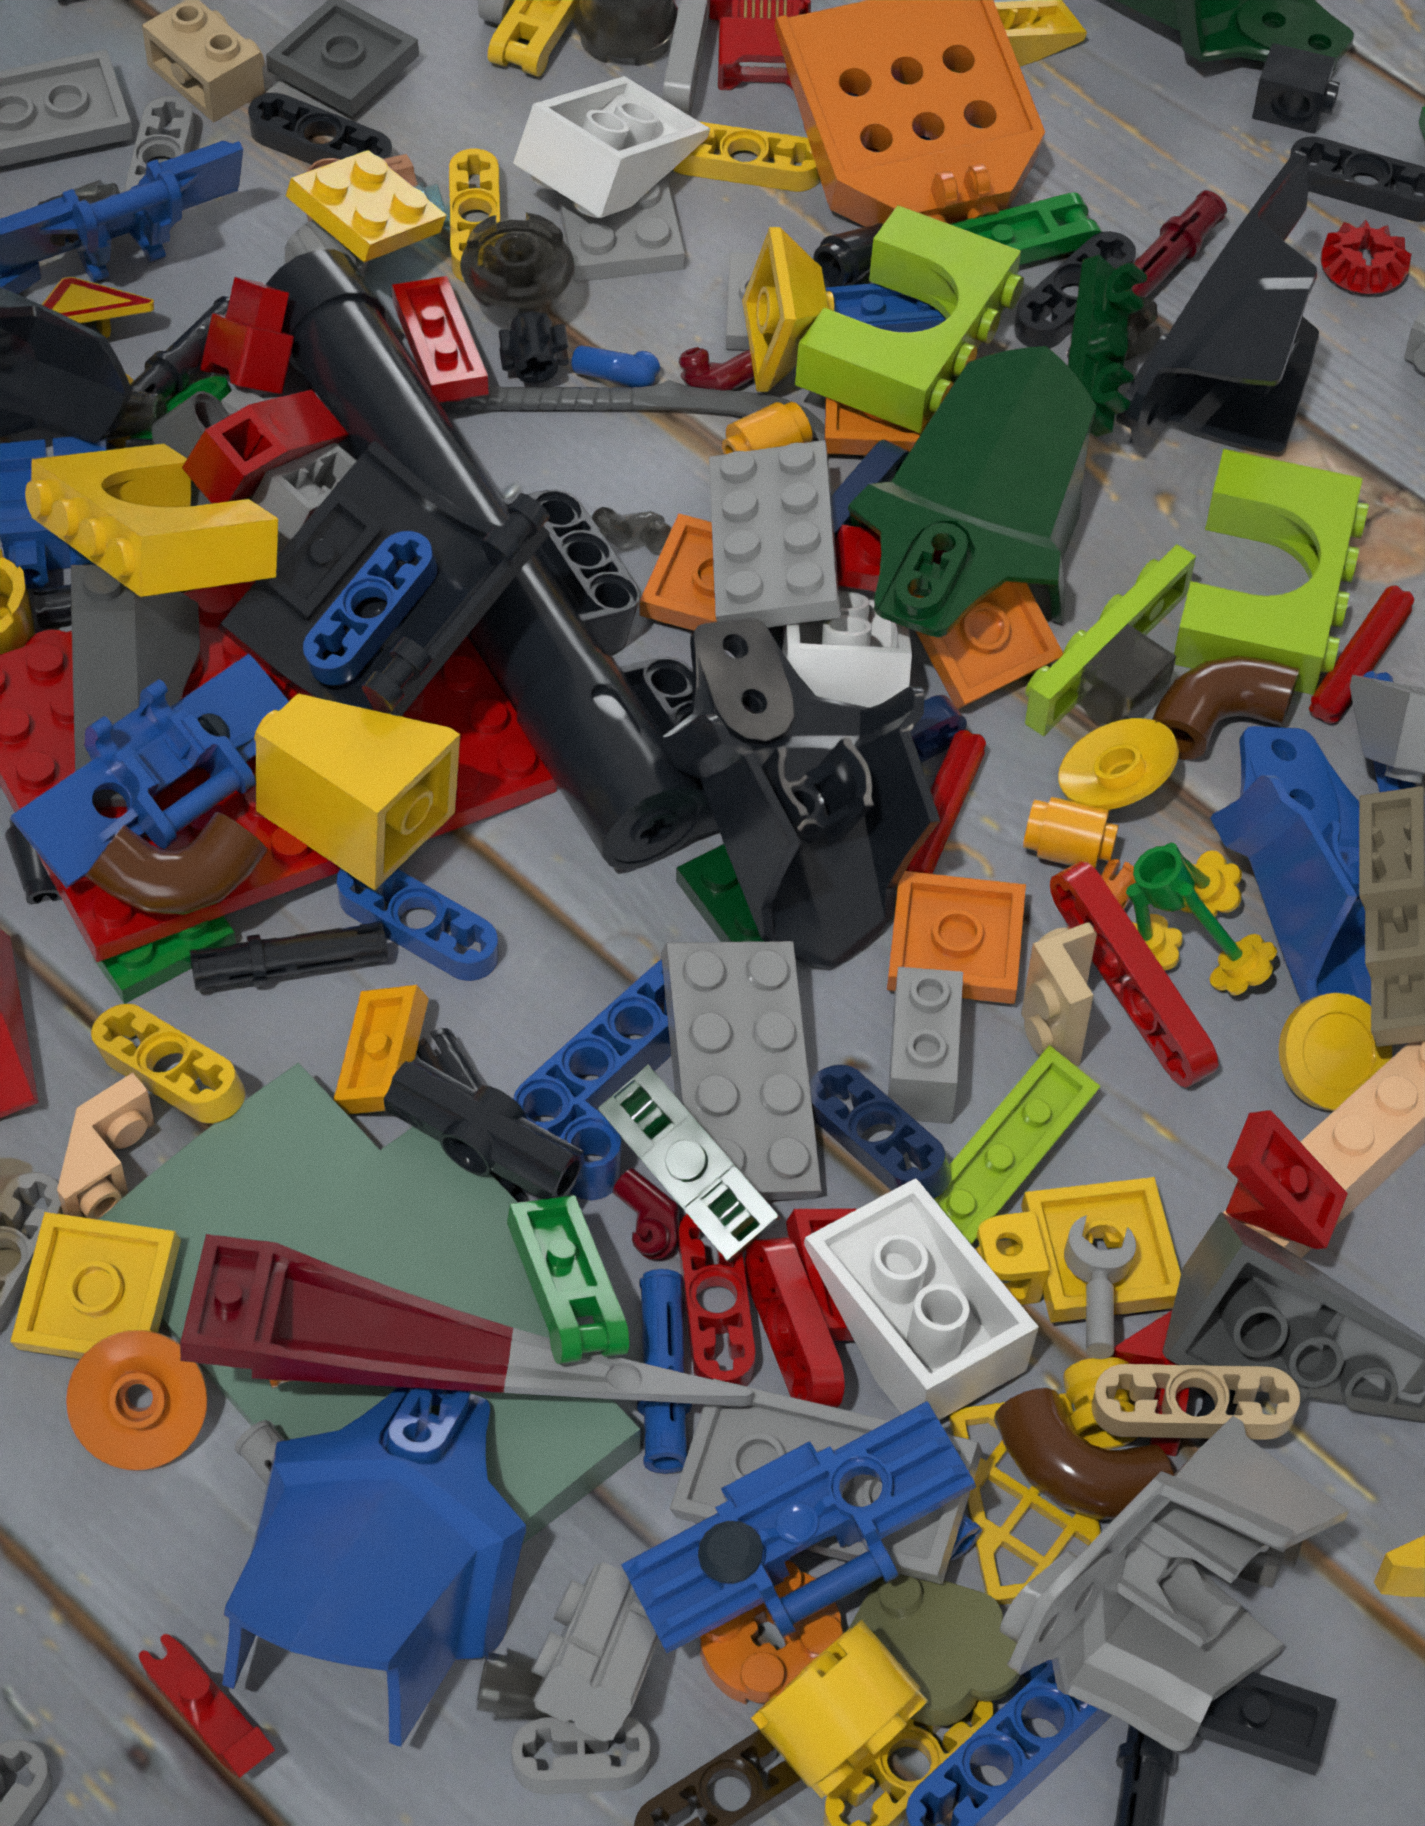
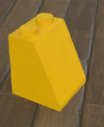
M297 694L279 711L272 710L256 729L254 736L256 742V811L374 891L455 813L460 734L449 727Z

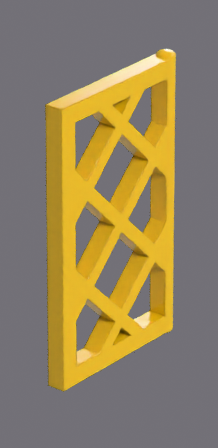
M1061 1393L1059 1396L1070 1419L1073 1413L1072 1403L1067 1399L1065 1393ZM1005 1402L964 1407L948 1415L952 1436L969 1439L966 1426L988 1423L998 1430L994 1416L998 1408ZM1001 1440L987 1460L980 1457L974 1478L976 1488L970 1491L966 1504L969 1518L982 1529L975 1547L984 1590L999 1605L1011 1604L1019 1592L1032 1579L1060 1557L1073 1537L1089 1546L1101 1533L1099 1520L1076 1513L1072 1518L1040 1497L1041 1492L1035 1487L1031 1486L1028 1489L999 1470L997 1466L1008 1453L1003 1440ZM987 1479L1020 1500L1001 1527L988 1520L985 1516L980 1489ZM1030 1508L1064 1529L1045 1556H1042L1011 1535ZM1001 1547H1004L1035 1568L1025 1583L1000 1586L994 1556Z

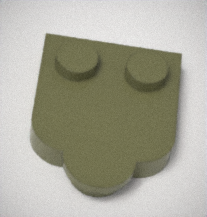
M898 1574V1577L885 1583L882 1577L873 1582L849 1629L862 1619L921 1687L919 1691L928 1701L910 1718L911 1720L931 1726L950 1725L968 1715L977 1700L995 1701L1005 1697L1013 1690L1020 1675L1009 1668L1007 1662L1010 1660L1017 1643L1000 1632L1003 1614L995 1599L986 1593L945 1580L941 1585Z

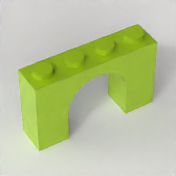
M897 205L873 238L869 281L933 306L946 320L933 328L923 331L893 332L823 308L798 343L795 385L921 434L966 364L976 359L977 349L981 343L989 344L994 338L1000 323L1001 313L1005 307L1013 309L1017 304L1024 285V277L1018 275L1021 251Z
M1223 449L1205 530L1278 547L1289 553L1302 565L1309 577V581L1291 592L1269 596L1248 594L1190 581L1172 664L1192 669L1205 661L1232 656L1272 660L1299 668L1300 673L1295 691L1313 695L1320 672L1328 673L1333 671L1340 638L1329 636L1331 626L1342 628L1350 596L1348 592L1339 591L1340 581L1352 583L1360 548L1348 546L1350 537L1361 539L1369 504L1358 502L1363 478Z

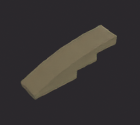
M1424 786L1359 795V896L1365 910V964L1371 977V1032L1377 1047L1425 1041Z

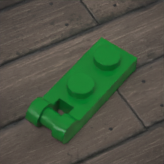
M1075 192L1005 209L996 214L950 224L1020 250L1019 265L1076 251L1093 235L1102 232L1095 220L1087 218L1089 213L1088 207L1081 195Z
M576 1196L510 1204L507 1225L549 1331L550 1346L555 1362L557 1364L577 1362L581 1360L582 1353L601 1351L604 1357L627 1354L630 1343L628 1325ZM592 1316L594 1323L578 1325L576 1318Z

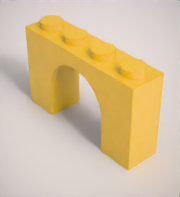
M166 444L32 459L31 481L27 483L25 490L26 504L31 517L140 597L276 578L278 518L250 499L191 506V479L182 469L187 458Z

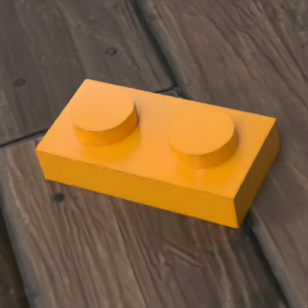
M417 984L360 992L333 1099L347 1115L385 1111L384 1097L389 1090L392 1077L405 1061L412 1062L415 1059L429 998Z

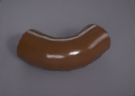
M1232 656L1205 661L1174 680L1156 707L1152 720H1155L1154 723L1160 722L1172 731L1179 748L1178 759H1196L1202 756L1207 749L1214 727L1225 718L1235 716L1248 717L1282 727L1294 695L1300 669L1272 660L1246 656Z
M219 812L214 813L199 835L188 846L177 850H162L153 846L126 825H123L87 871L85 877L110 896L146 913L185 915L220 903L250 876L268 852V849L247 829Z
M1036 1388L1022 1392L1007 1400L995 1412L994 1421L1006 1450L1028 1483L1059 1507L1093 1519L1114 1520L1161 1471L1172 1476L1174 1475L1168 1457L1158 1445L1149 1444L1122 1450H1106L1089 1443L1077 1433L1071 1424L1056 1390Z

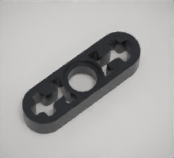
M277 92L265 93L256 97L248 107L250 133L257 143L312 165L316 161L327 158L342 160L367 150L382 159L393 157L391 141L382 132L291 96ZM316 133H328L335 137L332 141L324 144H314L307 140L308 137Z
M1316 136L1301 138L1293 144L1290 157L1296 150L1307 154L1305 160L1309 192L1410 221H1425V167ZM1310 162L1317 163V165H1310ZM1337 169H1341L1342 174L1336 173ZM1358 173H1366L1375 176L1380 182L1373 185L1357 182L1352 176ZM1390 184L1396 185L1395 189L1389 188ZM1415 192L1422 193L1423 196L1415 195Z
M1106 231L1093 235L1018 303L1014 327L1017 339L1027 347L1047 346L1050 349L1060 344L1073 331L1077 297L1064 293L1061 288L1067 284H1079L1082 261L1084 259L1100 255L1114 268H1118L1126 263H1134L1136 255L1134 243L1127 236L1117 232ZM1051 307H1052L1053 310H1052V316H1051V322H1050V321L1046 320V318L1050 315V311H1051Z

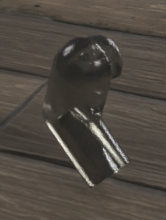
M601 507L591 517L605 539L625 551H635L646 546L650 552H661L672 529L668 523H665L662 515L653 511L621 515L609 507Z

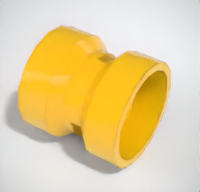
M1115 1357L1105 1359L1089 1358L1069 1366L1064 1371L1065 1395L1074 1404L1076 1409L1070 1416L1071 1424L1077 1433L1092 1445L1106 1450L1127 1445L1138 1437L1115 1436L1102 1429L1094 1419L1092 1399L1097 1380L1105 1370L1115 1365L1129 1363ZM1118 1389L1114 1400L1119 1401L1121 1411L1133 1412L1135 1406L1129 1403V1390Z

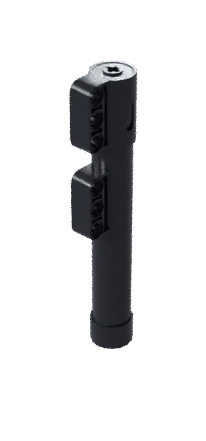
M319 249L296 256L280 267L266 285L289 292L281 329L282 332L294 336L289 361L297 371L304 373L320 400L349 433L346 441L356 457L359 459L375 440L441 496L478 518L502 526L510 516L507 509L517 496L506 499L501 498L386 322L385 309L350 256L335 249ZM557 489L529 493L527 495L537 500L547 510L550 518L543 527L550 532V535L479 620L469 635L517 710V723L601 856L611 867L622 870L641 868L664 859L682 847L691 837L719 830L701 780L677 770L660 741L665 734L691 715L693 693L692 668L685 662L671 657H658L619 667L612 656L606 655L622 649L627 643L639 603V589L583 504L575 496Z

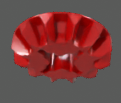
M1365 219L1358 228L1343 222L1338 232L1328 233L1321 250L1320 260L1324 272L1339 286L1353 292L1376 294L1389 291L1404 281L1409 271L1412 254L1405 250V237L1391 236L1388 225L1380 229L1371 228ZM1360 249L1370 250L1371 256L1374 257L1371 259L1370 266L1366 265V259L1363 258L1362 252L1359 251Z

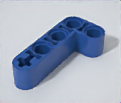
M662 959L654 964L530 1075L514 1093L513 1099L521 1106L529 1121L583 1150L584 1155L594 1154L603 1157L599 1161H584L576 1183L570 1191L571 1194L580 1199L593 1201L607 1197L613 1193L614 1185L621 1177V1137L597 1108L647 1065L656 1071L671 1057ZM629 1034H639L644 1037L639 1039H629L624 1036ZM587 1074L599 1076L598 1079L582 1080L578 1077ZM541 1115L554 1117L553 1120L547 1122L532 1120L534 1117Z
M1052 1660L1033 1667L1022 1674L1030 1682L914 1789L908 1798L903 1826H924L925 1818L933 1824L939 1823L952 1811L954 1798L958 1805L953 1811L950 1826H996L1112 1715L1070 1695H1065L1058 1690ZM1033 1718L1045 1719L1054 1725L1058 1733L1047 1738L1037 1737L1028 1732L1023 1723ZM978 1766H993L1003 1772L1007 1781L997 1786L984 1785L975 1779L971 1770Z

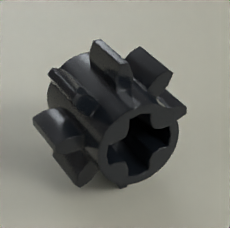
M531 311L519 314L511 321L509 330L501 329L498 332L502 370L509 371L515 368V373L520 381L532 384L546 382L556 375L558 365L566 366L569 364L566 326L559 324L552 327V322L545 313Z

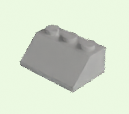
M1352 675L1350 691L1364 757L1387 765L1385 776L1408 782L1422 783L1425 773V688Z

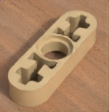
M1119 1364L1108 1368L1098 1378L1092 1399V1413L1102 1429L1120 1437L1210 1439L1232 1416H1235L1243 1421L1246 1436L1249 1439L1267 1440L1278 1438L1290 1429L1300 1404V1392L1295 1381L1287 1373L1273 1367ZM1188 1387L1201 1388L1211 1395L1215 1403V1409L1205 1416H1191L1182 1411L1178 1406L1176 1394ZM1157 1388L1165 1389L1162 1400V1414L1155 1413L1158 1400H1154ZM1118 1389L1129 1390L1131 1400L1136 1401L1133 1412L1121 1411L1119 1401L1114 1400ZM1229 1390H1235L1233 1404H1237L1234 1415L1226 1414L1229 1404ZM1257 1392H1268L1271 1403L1278 1404L1274 1414H1263L1261 1404L1254 1402Z

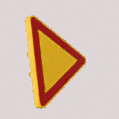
M75 277L62 278L42 303L43 306L78 323L97 321L96 328L106 338L111 333L110 318L151 312L155 309L153 299Z

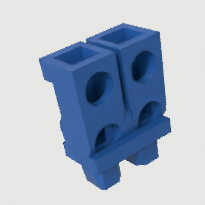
M74 437L53 438L54 456L109 450L107 437L98 443ZM45 439L0 443V539L4 557L14 563L17 568L20 566L23 570L27 589L42 588L48 583V570L71 568V565H96L34 520L28 510L25 490L27 483L31 481L32 459L48 457Z

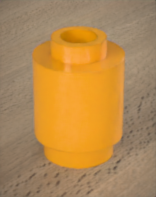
M775 402L728 424L726 427V439L722 441V449L724 454H729L735 451H752L787 446L792 443L812 442L813 434L806 414L797 403L789 402L782 404Z
M1051 797L1049 802L1034 799L1025 831L1023 848L1037 851V858L1070 866L1084 861L1096 869L1099 859L1108 862L1111 860L1119 825L1108 823L1110 810L1055 797Z

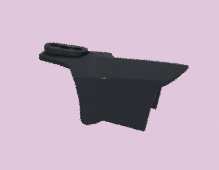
M745 618L701 624L697 626L690 637L693 679L691 715L665 734L660 741L677 770L701 780L728 856L761 939L765 942L793 941L795 960L814 967L831 970L864 948L882 930L895 913V888L914 855L940 822L910 733L924 714V690L919 685L910 686L885 702L870 708L819 697L814 694L797 674L762 621L755 618ZM725 650L729 651L734 656V658L729 656L725 652ZM743 704L748 706L753 711V713L747 711L744 708Z

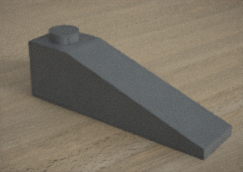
M71 565L75 771L92 761L84 746L86 728L103 716H106L113 725L139 707L140 693L147 686L161 679L168 688V692L165 693V699L170 707L183 699V691L189 676L195 672L200 660L199 609L196 601L181 592L140 597L97 565ZM102 789L92 796L94 807L127 806L123 796L111 789Z
M1220 1212L1183 1266L1162 1351L1164 1356L1178 1365L1263 1366L1277 1368L1287 1373L1295 1381L1300 1392V1401L1306 1402V1398L1310 1397L1345 1403L1350 1410L1425 1422V1338L1275 1241Z

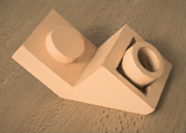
M134 1073L129 1074L76 1108L57 1188L63 1215L98 1220L128 1194L122 1163L112 1151L117 1148L124 1149L133 1145L145 1134L148 1128L155 1125L148 1090Z

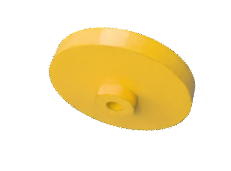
M1344 993L1319 995L1301 1003L1287 1018L1279 1039V1061L1288 1085L1304 1102L1325 1111H1335L1392 1058V1045L1376 1046L1371 1032V1006L1360 998Z

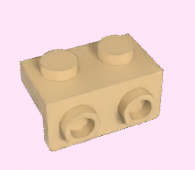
M1084 923L1071 929H1054L1045 934L1038 942L1033 943L1021 1015L1025 1020V1032L1033 1050L1041 1055L1050 1045L1075 1066H1079L1081 1062L1094 996L1087 982L1097 933L1090 923Z

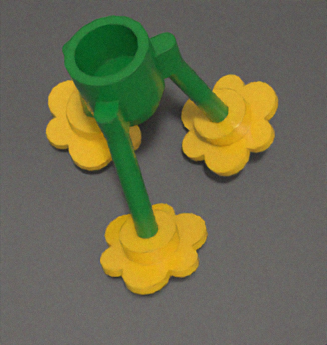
M1173 842L1165 846L1151 848L1138 858L1133 870L1136 883L1130 885L1126 890V894L1133 903L1136 923H1132L1164 970L1172 969L1179 962L1178 947L1182 944L1183 937L1179 929L1168 927V922L1163 916L1150 914L1148 906L1150 904L1154 908L1168 912L1181 910L1185 913H1193L1221 947L1223 952L1220 953L1217 960L1219 966L1214 969L1209 978L1210 984L1215 990L1223 991L1227 989L1231 995L1237 996L1242 994L1249 985H1260L1270 977L1273 971V965L1270 961L1277 954V949L1273 943L1264 942L1263 938L1258 934H1250L1240 941L1234 942L1215 918L1218 911L1221 913L1232 912L1241 902V892L1236 885L1242 878V871L1237 865L1227 864L1225 857L1214 850L1201 854L1196 865L1192 864L1182 855L1177 845Z

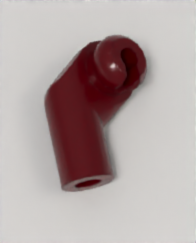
M699 347L688 349L679 357V366L683 370L680 377L684 383L691 387L733 391L754 379L750 349L724 363L710 362L708 351Z
M631 1168L617 1180L613 1188V1194L637 1213L636 1230L632 1232L633 1246L642 1256L657 1260L667 1256L674 1249L678 1241L679 1209L670 1197L637 1170Z

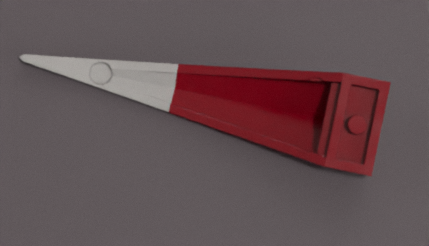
M206 1234L180 1341V1361L251 1369L252 1379L743 1407L751 1405L753 1392L747 1387L681 1373L616 1356L604 1357L601 1352L597 1351L582 1353L581 1360L577 1362L557 1364L552 1355L550 1338L509 1327L406 1293L333 1266L276 1242Z

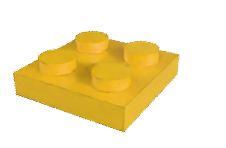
M369 150L292 177L285 195L364 263L441 233L447 216L429 201L423 192L411 186L388 167L382 158L374 155Z
M44 1212L10 1342L17 1350L81 1359L94 1344L112 1334L127 1330H147L158 1333L181 1243L180 1237L175 1231Z

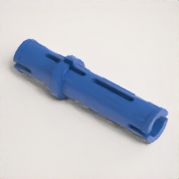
M654 1269L645 1272L643 1278L639 1279L642 1308L641 1341L643 1363L684 1373L683 1277L677 1271L670 1269ZM637 1400V1409L644 1416L645 1455L643 1457V1464L645 1468L649 1471L663 1474L682 1471L688 1454L686 1414L691 1411L692 1404Z

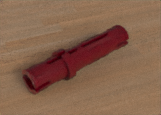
M1201 191L1180 216L1170 217L1162 225L1160 236L1135 260L1133 264L1147 275L1146 282L1132 287V291L1143 301L1183 259L1193 258L1199 252L1203 245V238L1226 217L1227 207L1220 196L1212 191Z

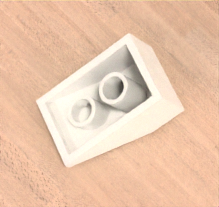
M623 76L534 103L513 164L531 174L532 181L537 185L549 190H556L574 201L576 209L583 214L602 218L632 207L707 139L710 128Z
M838 586L841 618L783 625L782 653L816 696L870 708L885 702L909 687L912 659L909 628L885 620L874 611L875 591Z
M916 1178L805 1237L804 1246L875 1381L901 1414L928 1401L938 1420H941L1027 1371L1039 1326Z

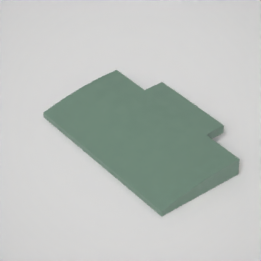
M299 1063L247 1098L234 1115L226 1120L214 1123L193 1139L98 1219L175 1231L180 1237L181 1243L161 1319L163 1326L179 1344L206 1234L276 1242L333 1266L406 1293L509 1327L550 1338L546 1323L507 1225L509 1205L518 1203L490 1173L485 1176H479L458 1166L444 1152L440 1141L414 1127L380 1150ZM590 1316L576 1318L578 1325ZM198 1363L204 1373L251 1426L262 1420H270L284 1440L340 1430L365 1414L397 1388L391 1386L289 1381L272 1389L268 1379H252L251 1369ZM471 1391V1394L486 1398L490 1404L485 1454L487 1478L526 1524L523 1544L640 1454V1428L613 1399ZM440 1405L431 1406L430 1413L439 1416Z

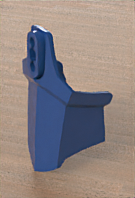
M1248 727L1239 739L1241 757L1240 797L1225 808L1213 813L1210 819L1224 846L1249 858L1272 927L1301 1003L1319 995L1344 993L1360 998L1371 1006V977L1365 964V910L1359 896V801L1338 776L1311 733L1300 728Z
M397 1387L377 1405L340 1430L276 1443L251 1554L225 1605L224 1615L229 1618V1635L223 1686L235 1688L256 1636L290 1652L345 1665L386 1671L389 1705V1743L402 1747L455 1660L483 1658L500 1645L507 1629L513 1581L524 1535L526 1534V1524L487 1478L485 1454L490 1404L486 1398L471 1394V1391ZM440 1405L439 1416L430 1413L431 1406Z

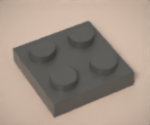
M328 0L266 54L267 70L344 113L353 116L419 56L418 39L347 1Z

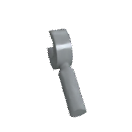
M1086 1215L1079 1218L1072 1225L1064 1248V1259L1068 1268L1075 1276L1088 1282L1086 1285V1353L1095 1359H1105L1114 1353L1113 1283L1120 1281L1127 1275L1136 1251V1241L1132 1231L1127 1227L1121 1248L1099 1251L1082 1236Z

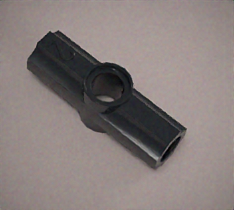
M415 1058L412 1062L405 1061L392 1077L391 1085L384 1097L385 1111L440 1141L441 1147L447 1156L464 1170L479 1176L488 1175L493 1171L540 1199L567 1196L574 1187L577 1176L584 1164L583 1150L529 1121L521 1106L503 1091L485 1085L475 1091L418 1058Z

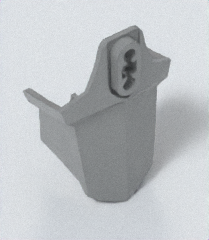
M1232 1416L1173 1476L1161 1471L1079 1556L1070 1551L1063 1553L1019 1592L1009 1606L1000 1625V1632L1017 1643L1007 1665L1021 1675L1043 1662L1052 1660L1057 1689L1062 1693L1122 1719L1166 1748L1173 1751L1186 1750L1192 1744L1210 1703L1279 1654L1283 1646L1279 1639L1241 1607V1603L1227 1595L1191 1558L1231 1584L1257 1553L1266 1552L1269 1546L1284 1552L1285 1549L1345 1520L1349 1509L1289 1470L1246 1436L1243 1421Z

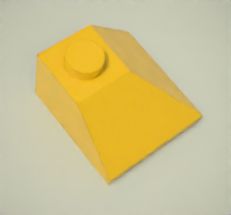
M769 227L742 299L757 392H768L797 366L799 341L823 308L834 311V297L832 292L825 290L822 267L781 227Z

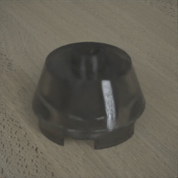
M578 0L573 14V21L580 35V42L583 48L593 58L603 63H607V56L620 59L635 58V66H641L657 60L669 50L670 39L673 37L678 7L674 0Z
M526 212V220L510 219L496 223V215L480 222L467 239V246L461 256L460 270L464 282L481 311L492 321L510 326L511 321L519 314L535 311L549 316L554 311L572 279L574 260L569 247L563 241L561 229L543 216Z

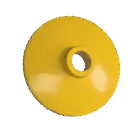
M1146 718L1123 719L1093 730L1075 743L1062 760L1058 773V782L1064 796L1069 801L1107 810L1124 807L1143 799L1159 788L1168 779L1176 766L1179 748L1174 734L1164 724L1160 722L1154 723L1155 720Z

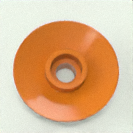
M147 1330L118 1332L94 1344L75 1366L68 1383L66 1396L68 1418L80 1443L88 1452L102 1462L126 1470L156 1468L180 1456L199 1434L206 1417L208 1402L206 1382L198 1363L180 1361V1344L163 1334ZM143 1384L147 1386L153 1395L152 1404L145 1408L134 1406L128 1398V1390L132 1385Z

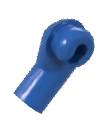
M580 345L575 349L571 362L572 369L577 374L601 378L617 385L631 388L653 386L655 377L658 376L661 368L657 357L648 351H638L631 355Z

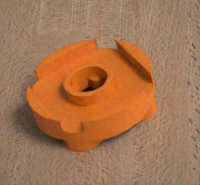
M787 1560L785 1565L790 1575L783 1578L784 1582L776 1585L774 1588L778 1597L781 1598L815 1580V1578L801 1572L793 1562ZM835 1602L795 1623L793 1626L796 1632L783 1638L785 1646L778 1650L769 1642L759 1647L753 1642V1639L758 1635L759 1624L764 1622L775 1624L764 1603L700 1636V1657L706 1673L712 1682L731 1699L746 1704L747 1699L756 1703H766L774 1695L778 1696L784 1691V1688L800 1674L801 1670L843 1634L841 1615Z

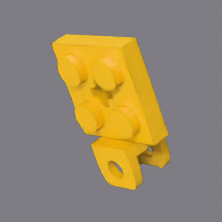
M1155 1177L1028 1191L1023 1196L1021 1213L994 1216L979 1225L977 1239L980 1246L975 1248L977 1253L1000 1280L1010 1281L1003 1284L1020 1305L1040 1303L1042 1295H1044L1050 1323L1086 1319V1285L1088 1282L1075 1276L1068 1268L1064 1259V1248L1069 1231L1074 1222L1086 1215L1082 1236L1091 1244H1093V1239L1100 1238L1103 1239L1107 1248H1121L1127 1227L1135 1237L1136 1251L1130 1269L1123 1279L1113 1283L1114 1315L1170 1309L1174 1306L1181 1272ZM1004 1238H1010V1240L999 1241Z

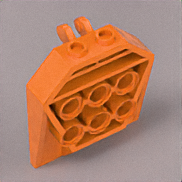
M865 0L793 17H787V15L776 17L775 31L830 210L867 227L877 223L884 224L897 205L947 224L996 214L999 211L1010 208L1036 162L1045 135V129L994 0ZM898 81L907 82V83H909L910 85H905V84L899 83ZM846 93H854L858 96H851ZM970 124H975L981 126L982 128H976ZM918 136H925L930 138L931 140L921 139ZM866 148H874L880 152L869 151Z

